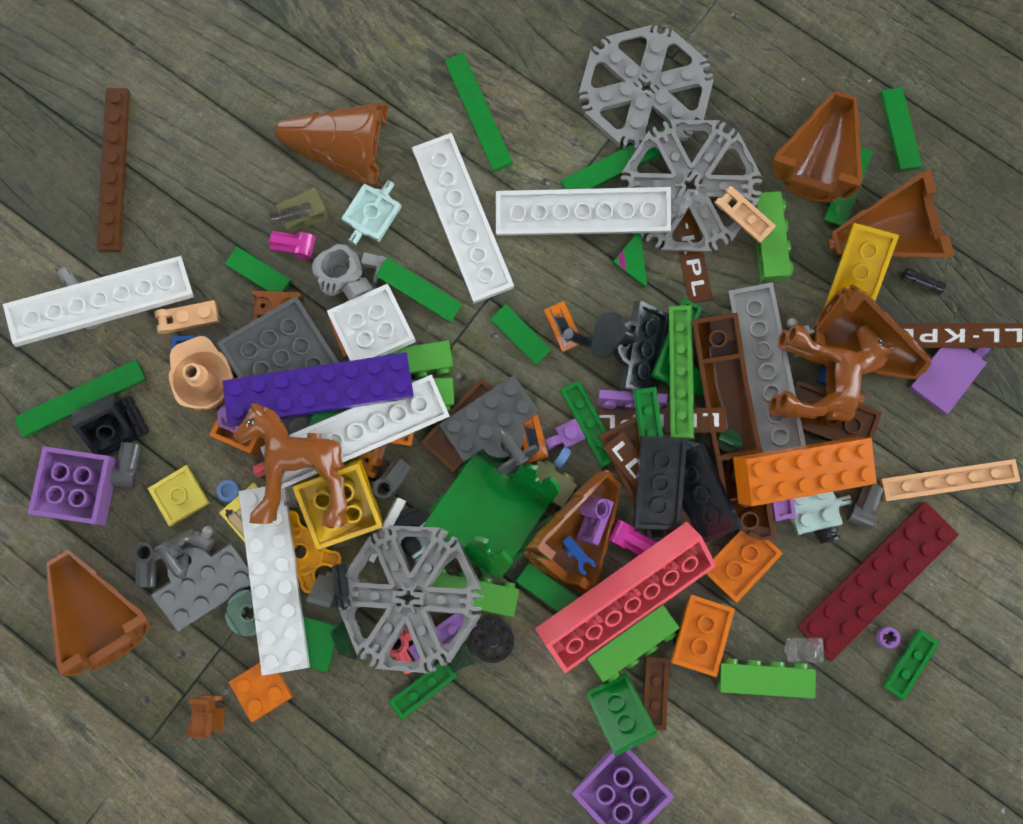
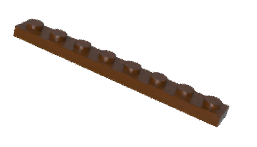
M106 88L97 250L99 252H121L130 101V91L127 88Z

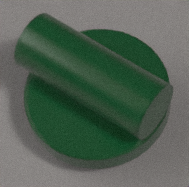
M726 429V432H720L718 435V446L723 451L732 452L741 448L742 441L736 431Z

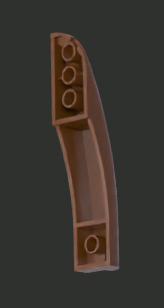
M738 312L692 320L717 473L741 521L743 528L740 530L753 538L776 540L771 503L748 506L739 504L733 457L763 452L748 382ZM726 407V429H732L739 434L742 441V446L739 450L726 452L718 446L717 438L720 432L715 431L711 408Z

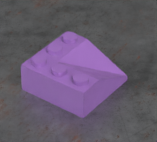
M43 446L27 514L106 526L114 488L110 483V474L112 468L117 465L118 459L105 455Z
M610 749L571 793L599 824H648L674 798L666 786L631 749L616 757L612 749Z

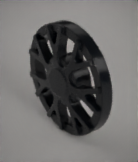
M484 620L475 627L472 633V649L476 656L485 662H500L506 659L513 649V632L501 620ZM492 623L493 631L487 633L484 624ZM499 624L506 628L501 635L495 632ZM477 631L485 634L483 640L475 638ZM510 636L511 643L503 644L502 637ZM484 643L486 649L479 653L475 646ZM500 646L507 651L502 657L496 650ZM488 649L494 650L493 659L486 658Z

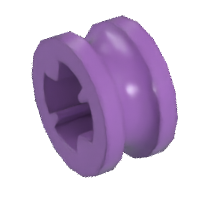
M883 627L877 631L876 641L884 648H895L900 642V635L894 628ZM891 632L890 636H893V640L888 641L886 644V639H883V635Z

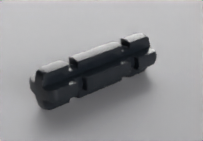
M909 268L903 272L901 278L903 281L908 283L911 281L913 285L928 291L931 289L933 293L941 295L946 288V283L939 280L936 282L934 278L919 272L916 274V271Z
M125 396L120 399L122 407L126 409L125 414L131 426L135 427L133 430L136 436L143 437L147 435L149 429L147 425L143 424L145 421L138 407L135 406L136 403L133 397Z
M342 563L332 566V572L335 575V578H333L335 597H338L336 607L337 610L350 609L351 604L350 599L347 598L349 596L348 579L345 577V574H347L346 565Z

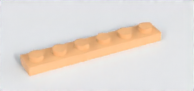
M1012 459L880 479L879 483L880 487L884 489L882 492L883 502L1015 483L1020 482L1016 460Z

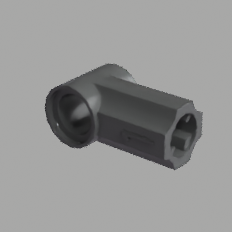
M121 442L117 465L112 468L110 474L112 486L136 488L140 480L138 466L142 445Z
M395 457L381 478L374 483L373 492L375 496L383 502L393 499L396 490L412 470V467ZM383 485L390 487V491L386 495L378 493L379 488Z
M877 484L861 486L856 502L851 505L847 513L846 521L870 530L876 520L877 512L875 510L884 489Z
M141 542L133 549V557L136 560V587L158 586V560L153 561L151 559L152 554L155 552L154 548L158 546L154 542ZM145 547H149L151 552L148 558H145L143 555Z

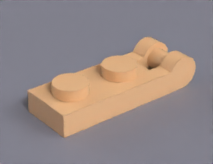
M729 186L725 190L726 194L722 198L719 197L714 204L760 244L775 229L776 225L737 190ZM732 199L737 202L733 207L728 205Z
M215 300L167 310L159 309L154 312L155 319H158V325L156 326L158 334H167L220 323L217 302ZM173 318V323L167 324V319Z

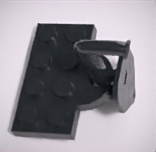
M641 300L634 301L631 321L623 322L615 312L603 313L595 323L593 336L586 337L576 333L572 328H567L563 332V338L591 348L593 356L598 358L609 357L613 354L617 362L623 365L619 388L630 392L636 389L656 387V390H658L659 380L650 375L667 335L669 313Z

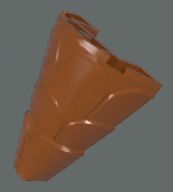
M837 91L833 92L776 153L773 160L774 174L777 179L781 178L785 183L784 187L790 192L812 201L835 202L836 198L843 197L847 199L858 191L863 176L860 157V122L855 96Z
M375 102L351 108H340L320 114L314 112L281 120L275 126V137H278V141L282 145L312 162L317 161L334 172L341 173L361 185L365 183L376 189L379 167L375 163L380 127L386 126L389 104Z
M931 170L918 174L893 193L890 192L869 209H863L833 231L830 235L831 239L827 240L830 252L842 256L853 223H858L898 234L899 238L892 257L944 259L955 256L949 234L943 236L932 195L937 190Z
M850 285L849 289L843 287L823 308L813 326L815 332L814 337L811 339L818 344L828 347H844L855 352L861 351L856 332L858 327L863 325L870 326L887 345L897 346L894 352L888 354V360L884 366L875 371L873 370L878 375L918 379L930 368V357L906 330L901 329L887 312H884L866 291L855 285ZM806 358V360L812 361L813 363L822 364L818 361Z
M607 470L598 471L571 496V500L555 513L554 517L535 535L525 548L524 554L526 558L540 571L557 582L561 580L563 583L569 584V588L583 594L599 584L604 556L607 552L611 527L614 524L621 484L615 479V475ZM589 496L609 499L614 502L599 545L582 542L577 539L584 519L579 506ZM568 536L596 564L595 567L589 562L583 564L586 575L580 573L577 558L574 556L571 559L562 549L565 546L563 541Z
M69 550L57 553L53 559L46 562L48 601L51 602L56 666L60 675H81L83 673L82 670L91 668L92 671L97 670L124 656L143 640L141 635L143 632L147 633L150 629V623L145 614L125 599L117 589L104 581L97 571Z

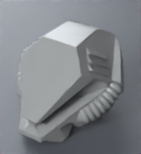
M336 244L313 259L312 273L315 278H318L321 291L325 295L334 296L343 292L342 289L347 283L357 281L362 275V268L358 255L349 249L348 245Z

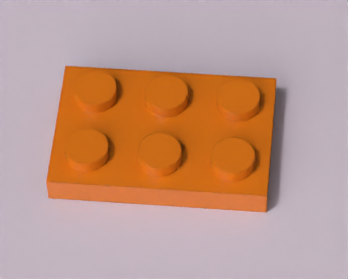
M739 530L715 555L713 560L716 567L705 575L734 603H737L783 553L770 540L753 538Z
M689 595L670 663L717 677L735 609Z

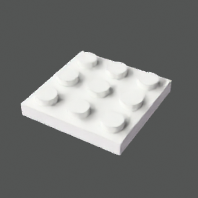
M388 284L327 310L350 361L385 356L416 342Z

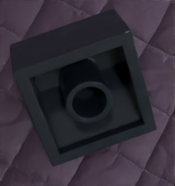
M114 393L72 413V427L93 454L106 455L120 448L121 442L131 443L138 439L133 430L134 427L131 426L125 414V408L122 407Z

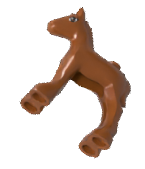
M793 324L790 331L784 329L778 339V348L826 365L825 378L828 394L817 403L809 404L799 401L793 393L785 390L780 395L774 394L769 403V414L787 418L803 417L811 419L826 414L828 421H851L855 416L858 405H862L865 399V394L860 392L863 374H868L884 366L888 360V354L894 352L897 346L887 345L870 326L863 325L858 327L856 332L861 351L855 352L844 347H828L814 342L803 326Z
M252 403L248 415L233 435L236 442L242 444L258 437H262L265 441V494L263 500L251 512L249 523L270 524L276 521L284 472L312 467L327 482L330 491V506L323 515L322 526H345L348 522L344 478L337 472V470L344 468L341 460L342 447L340 443L334 439H323L322 433H307V438L290 437L284 423L281 422L280 417H278L275 411L262 407L257 403Z

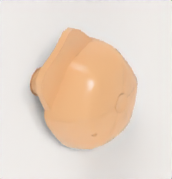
M199 336L177 344L171 350L169 382L176 401L182 406L196 410H210L225 401L222 380L234 379L228 360L217 350L212 341L207 337Z

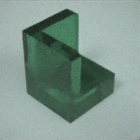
M342 621L330 635L338 653L355 660L359 655L356 654L344 621ZM358 623L363 637L368 639L362 624Z
M467 640L463 642L451 661L453 673L476 662Z

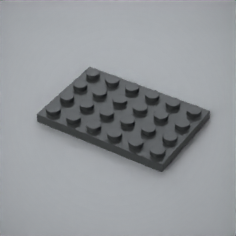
M297 296L217 342L239 378L339 363ZM314 414L280 420L284 423L288 435L309 427Z

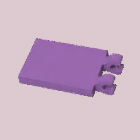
M939 348L930 359L931 365L928 371L923 373L918 379H915L909 386V389L943 415H947L987 364L982 358L991 348H975L973 352L968 348Z

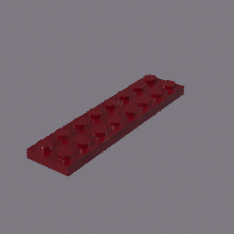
M927 502L921 503L796 627L828 661L832 662L959 534Z

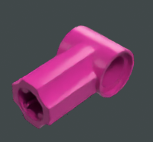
M273 231L269 240L270 250L292 254L301 259H311L316 237L305 232L289 234Z
M617 519L610 532L609 542L622 549L626 548L638 556L656 544L655 541L635 531L634 527Z

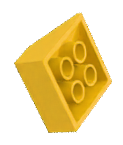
M361 458L344 463V468L337 470L344 478V493L347 501L346 513L348 523L343 527L322 526L323 515L330 506V491L327 482L319 473L294 483L292 486L316 550L383 527V517Z

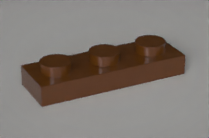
M645 656L643 706L655 729L666 731L670 658Z

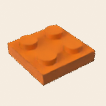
M260 663L229 681L232 690L251 723L294 697L280 673L262 676Z

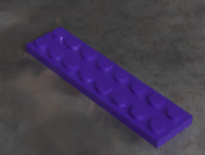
M407 352L222 380L227 425L229 427L241 425L248 415L252 403L267 407L275 411L280 419L414 398Z

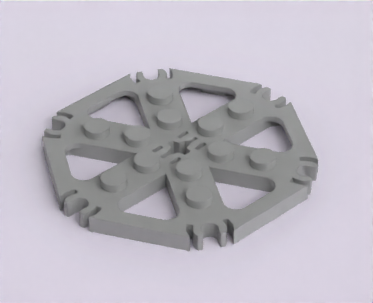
M652 25L606 36L605 40L601 39L600 41L603 49H598L594 46L593 52L590 51L579 90V103H588V105L582 106L584 116L619 148L621 140H624L623 149L626 148L628 143L635 144L634 150H637L639 143L646 136L651 109L669 125H671L669 120H704L714 81L712 79L713 73H704V71L709 70L710 64L707 63L708 60L673 30L670 37H668L669 28L665 29V33L659 34L657 32L658 26L655 25L653 33H651ZM640 37L646 40L647 44L641 67L619 49V43ZM670 45L679 47L692 60L690 65L661 72L667 48ZM600 63L621 82L601 88H594L591 85L595 66ZM647 85L650 86V89H649V90H647V89L644 90V91L642 90V87H643V86H645V87H646ZM695 87L702 89L699 105L696 110L687 109L671 95L672 93ZM630 104L626 123L622 129L614 128L600 115L601 111ZM682 131L679 133L678 138L680 141H686L688 137H692L693 132Z
M669 120L672 126L669 129L668 123L664 121L663 126L665 130L663 132H658L656 127H653L655 138L650 134V130L648 131L622 171L621 181L629 183L626 188L671 187V232L650 233L646 237L647 243L652 238H657L656 249L661 247L662 242H665L661 251L712 253L709 244H712V248L715 251L718 250L716 245L718 240H722L725 246H727L728 239L725 235L732 242L741 227L736 222L731 226H724L710 198H722L726 194L725 190L732 186L753 206H756L760 198H753L751 196L759 197L761 196V191H755L753 186L756 184L761 185L762 180L752 178H761L762 176L739 132L733 139L734 128L728 134L723 132L726 123H721L719 129H716L720 120ZM682 131H704L708 134L709 138L691 163L678 135ZM650 148H657L671 174L639 173L637 167ZM730 149L738 152L746 168L745 175H711L724 154ZM695 179L694 187H695L696 189H695V190L690 189V190L687 191V193L685 194V192H686V185H685V183H686V182H687V183H690L691 181H693V180ZM689 209L703 238L698 243L675 242L672 239V234ZM640 233V235H641L642 238L644 239V236H645L647 233Z
M390 526L391 530L384 527V538L381 539L378 533H373V537L369 536L348 568L345 577H347L349 583V596L347 598L350 599L351 607L347 610H339L356 654L360 655L362 660H366L370 654L372 655V661L369 666H377L375 669L418 673L435 672V660L438 659L441 666L451 663L480 618V614L474 615L472 611H482L481 607L474 606V600L476 598H483V595L473 593V591H483L461 541L452 536L450 541L446 542L445 537L448 531L436 527ZM405 537H426L430 543L411 571L402 550L401 541ZM373 554H377L389 584L360 582L359 574ZM451 558L458 559L466 576L467 585L463 589L432 587L447 562ZM410 592V595L420 598V600H411L408 605V601L399 598V596L405 597ZM360 607L386 609L368 639L364 638L355 618V611ZM429 612L457 613L463 616L464 623L450 644L442 643ZM406 626L420 656L415 662L396 661L390 656L392 647Z

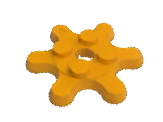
M289 510L294 550L299 545H303L307 549L306 555L303 558H298L295 555L300 587L305 593H310L316 581V570L320 566L332 568L333 565L341 563L342 557L339 552L328 550L326 547L316 550L308 527H304L301 524L300 516L296 511Z

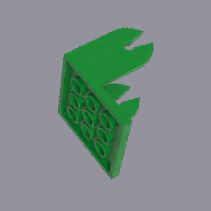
M475 455L468 461L423 527H436L448 531L445 537L446 542H449L452 536L458 538L469 560L497 579H500L511 567L513 558L546 508L559 494L560 486L553 476L545 478L543 481L537 478L539 466L523 463L511 479L507 475L500 476L497 468L478 455Z

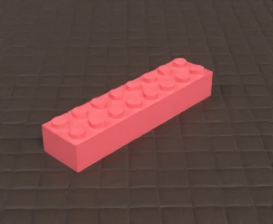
M686 522L536 627L535 630L563 672L567 673L715 568L716 564L702 536Z

